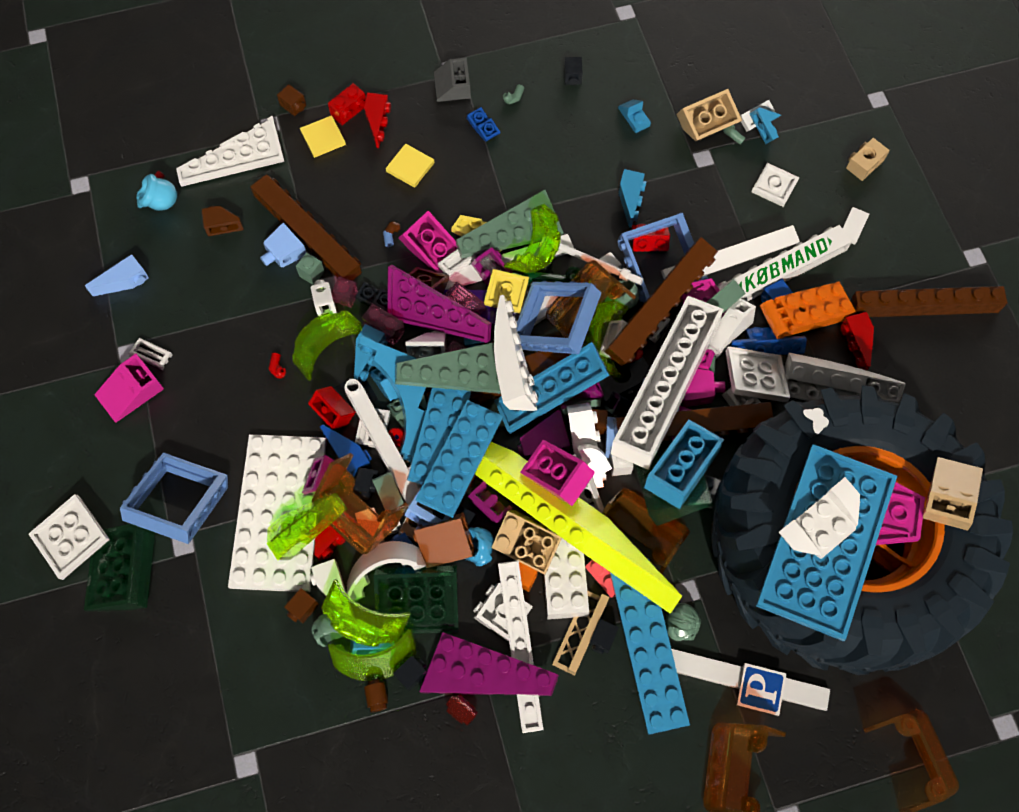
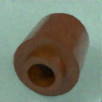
M380 679L368 681L364 691L367 707L370 708V712L387 709L388 698L385 682L380 683Z

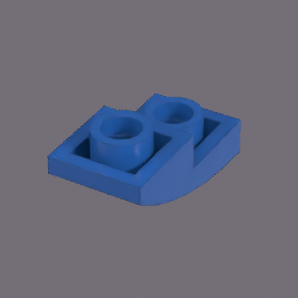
M482 107L471 112L466 117L475 131L485 141L501 133L492 118H488Z

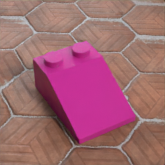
M429 211L423 214L399 237L402 243L416 257L437 273H443L438 267V263L457 250L454 238Z
M542 440L520 473L557 498L573 506L595 474V471L579 458Z

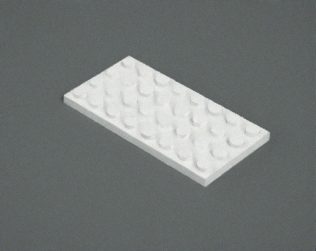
M249 434L228 588L298 592L302 588L305 592H310V574H312L311 567L314 563L315 527L318 525L322 489L306 495L302 491L314 459L326 455V438Z

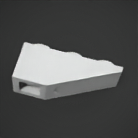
M741 298L735 302L721 318L709 346L721 352L732 340L753 324L756 306Z

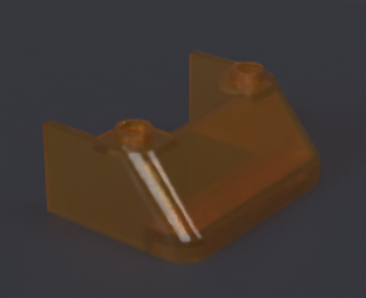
M595 260L589 261L572 280L577 283L588 282L596 285V288L601 292L596 309L607 296L615 300L626 292L631 298H636L630 290ZM558 296L546 311V318L565 338L569 337L583 297Z
M349 453L329 464L312 498V507L318 515L359 553L367 554L374 550L398 525L408 504L405 502L393 510H384L380 515L375 513L352 491L355 486V480L353 475L346 469L354 455Z
M623 488L614 496L602 512V514L610 518L618 529L623 530L653 550L652 557L654 562L662 566L659 570L661 574L668 567L690 534V530L684 524L626 488Z
M913 710L864 728L866 733L894 723L901 735L906 737L912 736L931 778L925 785V793L928 799L899 809L900 812L919 811L943 802L958 792L959 782L930 719L924 711Z
M717 723L711 733L703 799L705 809L709 812H760L758 800L748 797L752 752H762L767 746L768 736L785 737L786 732L765 725Z

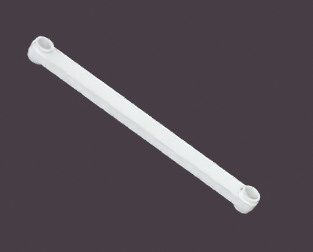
M350 379L344 387L346 395L388 472H391L405 503L409 507L420 489L415 482L407 480L409 469L363 386L358 380ZM352 386L358 387L356 391L349 390ZM419 502L417 503L418 506L433 514L430 507Z

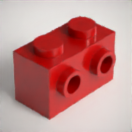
M354 83L328 102L330 115L339 124L344 125L364 109L365 93Z
M332 386L316 390L308 403L332 430L347 426L356 413Z

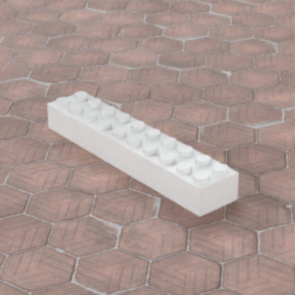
M687 296L613 440L612 455L649 470L719 326L724 309Z

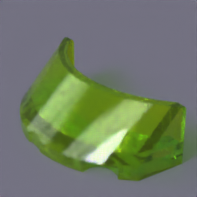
M545 204L531 210L533 231L527 250L523 255L517 254L513 260L505 263V268L524 273H533L548 266L555 258L561 239V232L558 231L557 227L559 219L557 214Z
M615 300L599 303L582 348L593 342L600 353L609 322L621 320L628 311V307ZM600 355L609 374L613 378L621 379V374L617 370L614 360L611 357L607 358Z
M341 311L334 314L326 313L313 319L301 330L296 338L292 355L293 363L306 379L310 381L312 379V371L314 370L313 366L320 353L339 338L359 334L362 330L361 322L349 311Z
M334 579L321 607L323 614H326L330 619V625L339 634L358 644L367 646L397 643L411 614L409 612L385 614L365 608L349 597L336 579Z
M411 629L403 632L402 637L389 648L373 654H351V652L344 650L342 644H328L334 667L352 679L366 682L376 679L384 680L394 676L393 673L411 656L414 657L417 653L414 632Z

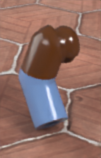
M395 221L389 222L383 231L386 247L394 245L392 235L401 228L400 224Z

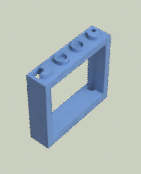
M683 213L624 232L619 236L617 241L618 247L621 251L623 250L625 265L627 268H630L632 274L642 277L629 240L674 226L684 254L690 249L694 241ZM707 275L701 277L698 281L708 279ZM643 280L641 285L637 283L635 285L638 287L639 300L644 304L650 296Z
M561 281L532 282L517 321V331L521 339L522 349L579 354L601 296V292L596 288V285L588 282L577 283L574 281H570V283H563ZM545 296L583 297L568 338L530 336Z
M162 453L158 460L153 462L151 469L143 475L140 483L134 486L129 497L123 501L120 507L122 521L189 544L228 489V477L221 472ZM166 472L210 486L182 526L138 510Z

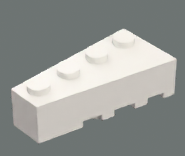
M590 403L566 406L573 452L579 455L577 446L582 444L597 446V443L601 442L599 430L595 431L594 423H598L596 411L592 412ZM605 473L594 478L597 488L604 487Z

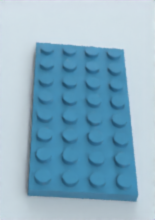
M812 444L783 528L791 521L796 520L826 495L844 477L860 494L858 525L852 534L822 559L814 554L793 550L780 535L756 607L845 641L897 475Z

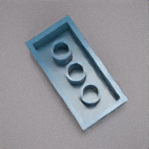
M688 419L649 473L644 488L680 509L719 453L724 439Z

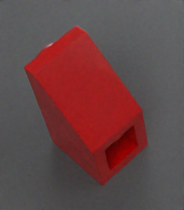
M331 513L315 527V556L320 562L323 559H328L333 554V549L338 545H342L349 535L347 528Z

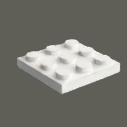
M728 346L725 352L733 394L786 403L789 401L790 394L781 355Z
M76 494L29 533V536L58 579L62 580L110 540L80 496Z

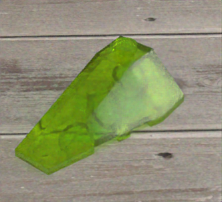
M333 493L283 514L268 527L267 545L277 560H291L345 512L347 507L338 494Z

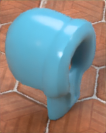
M149 174L144 177L142 187L137 192V205L139 208L150 207L154 210H167L176 203L177 191L168 180Z

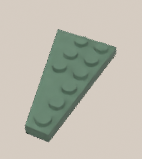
M543 190L456 239V246L462 259L481 255L491 247L499 251L541 242L546 237L550 239L563 235V230L547 192Z
M494 343L396 363L395 384L501 394L495 365Z

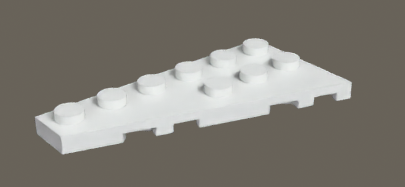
M273 116L267 118L268 121L261 125L259 123L254 125L252 130L242 132L223 142L219 148L205 152L206 155L201 158H194L176 168L181 187L284 162Z

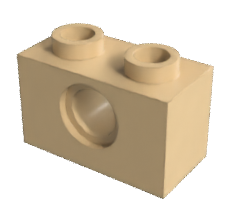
M872 138L868 143L864 142L857 153L853 152L848 158L849 163L846 169L863 181L885 160L890 150Z

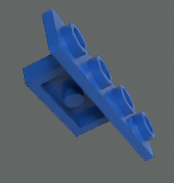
M754 327L746 329L745 335L747 339L731 341V347L788 355L789 353L804 354L807 338L806 336L776 339L771 327Z

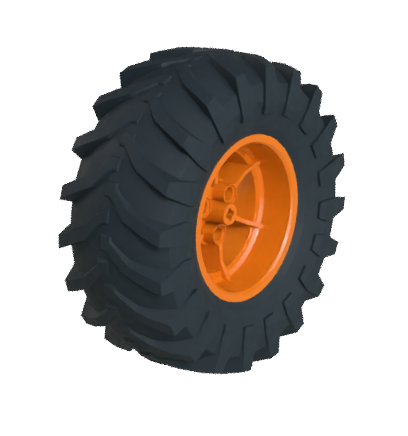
M862 385L861 396H841L833 388L821 389V399L804 403L792 400L784 405L785 411L774 418H769L759 423L744 444L740 445L728 464L717 490L711 530L714 557H718L719 577L727 595L734 594L740 615L752 629L759 625L772 646L786 655L793 650L814 668L828 670L829 665L855 675H867L877 670L886 672L908 668L926 659L928 660L951 647L973 630L993 605L994 601L992 599L1002 588L1010 563L1005 561L1004 557L1011 545L1013 534L1012 521L1000 519L1005 502V490L1001 479L986 480L984 451L977 442L965 448L957 440L954 421L945 413L936 421H933L920 412L915 397L904 393L898 404L881 399L876 389L872 386ZM814 408H820L824 412L823 416L829 420L828 426L823 428L819 434L813 430V420L804 415L803 411L805 409L813 410ZM812 444L897 475V483L925 497L924 508L937 457L983 468L973 523L968 531L923 519L920 540L905 542L902 557L886 544L875 546L871 560L890 574L879 579L864 581L845 641L756 607L780 537L778 532L782 530Z

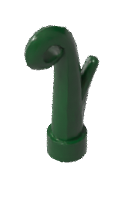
M570 267L565 275L536 272L532 271V269H522L521 275L529 277L528 284L543 281L570 283V281H577L581 277L582 271L578 267Z

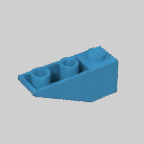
M624 169L620 182L619 196L628 225L632 228L633 221L637 222L639 211L636 210L637 206L641 207L643 199L640 193L645 191L647 181H644V173Z
M367 324L364 325L356 338L354 379L360 383L366 381L369 375L368 371L371 366L374 367L372 361L375 356L373 353L371 355L365 354L360 351L361 348L357 347L361 336L387 346L385 333Z

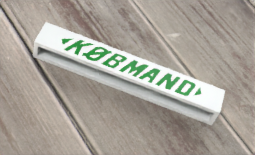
M840 225L834 228L829 227L822 234L813 235L808 241L796 244L793 249L789 251L784 250L773 259L768 258L763 264L751 267L746 273L735 275L732 280L734 279L745 291L746 294L741 299L748 302L761 295L764 288L781 279L787 282L847 251L852 241ZM732 280L728 282L723 281L717 287L721 290Z

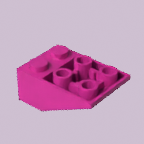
M136 353L117 367L95 393V396L114 422L117 423L164 388Z

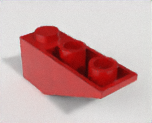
M367 92L364 110L375 145L379 148L380 142L384 141L383 130L388 124L387 114L391 112V103L388 100V95Z
M863 312L846 317L841 324V332L846 336L849 350L855 356L856 366L867 371L871 366L874 326L868 313Z

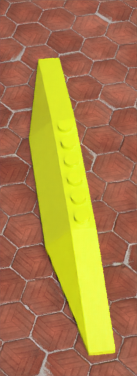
M493 442L490 443L475 473L476 476L586 556L667 612L672 613L682 595L641 551L632 544L627 536L615 526L610 518L580 497H578L573 506L557 498L520 473L528 462L526 459L510 449Z

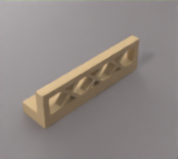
M587 591L588 597L598 601L596 608L589 610L587 616L589 624L587 627L579 630L576 622L579 617H573L554 659L553 666L575 676L609 600V597L604 594L600 597ZM578 633L581 642L579 646L571 648L568 639L570 636ZM567 644L568 650L563 651ZM570 652L572 658L569 667L558 663L561 655Z

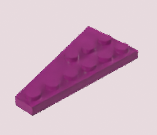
M392 264L388 266L387 319L485 343L491 340V322Z
M442 632L420 693L552 696L559 675Z

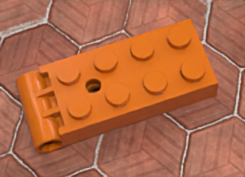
M840 282L779 296L774 300H767L760 305L776 339L843 322L846 317L856 313Z

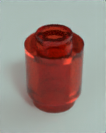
M460 694L457 697L453 695L446 703L448 707L446 712L461 724L464 723L468 726L478 714L475 706Z

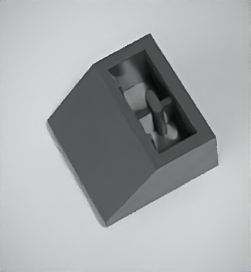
M467 58L449 59L434 71L437 102L471 98Z

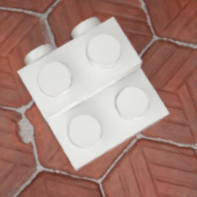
M497 583L495 586L491 585L486 591L485 595L488 597L484 603L480 601L473 610L476 613L473 618L509 641L501 583ZM524 601L527 615L532 606Z

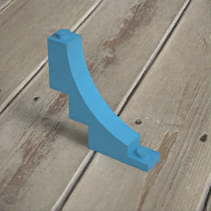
M361 336L357 347L361 348L360 351L365 354H375L372 365L380 370L388 379L399 398L404 418V436L400 455H403L404 460L412 462L425 413L424 410L418 407L426 387L395 384L396 363L416 358Z

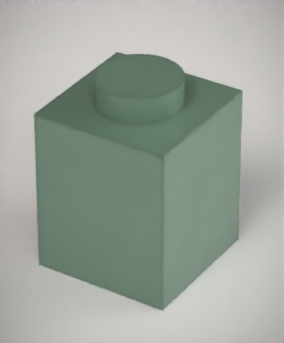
M308 253L296 265L299 277L313 285L325 272L322 262Z

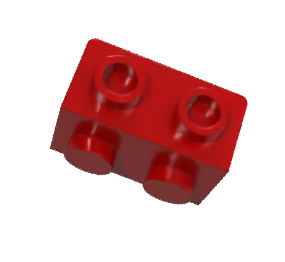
M646 224L632 225L631 230L645 226ZM668 227L633 239V251H668L670 243Z

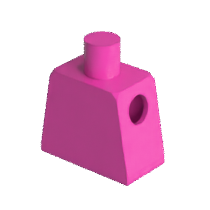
M697 369L682 400V407L712 403L715 393H725V382L714 381L713 371Z

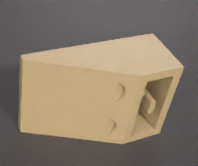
M937 457L923 512V519L968 531L973 523L983 468Z
M509 510L491 548L546 575L562 538L534 519L516 510Z

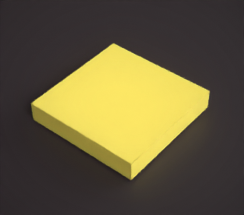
M332 115L300 128L314 158L346 145Z
M405 144L386 167V172L415 188L435 162L433 158Z
M493 269L484 305L497 308L499 297L504 295L508 301L512 302L513 312L521 313L529 277Z

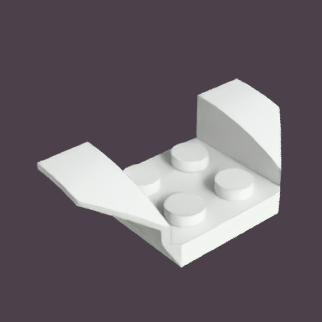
M844 477L826 495L778 533L793 550L814 554L822 559L856 530L859 518L860 494Z

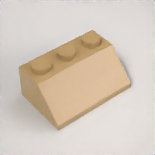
M728 89L689 105L676 114L683 130L695 141L742 121Z

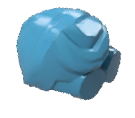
M470 527L469 531L475 552L473 557L465 559L473 562L476 566H483L493 559L491 556L493 548L491 547L494 543V538L487 529Z

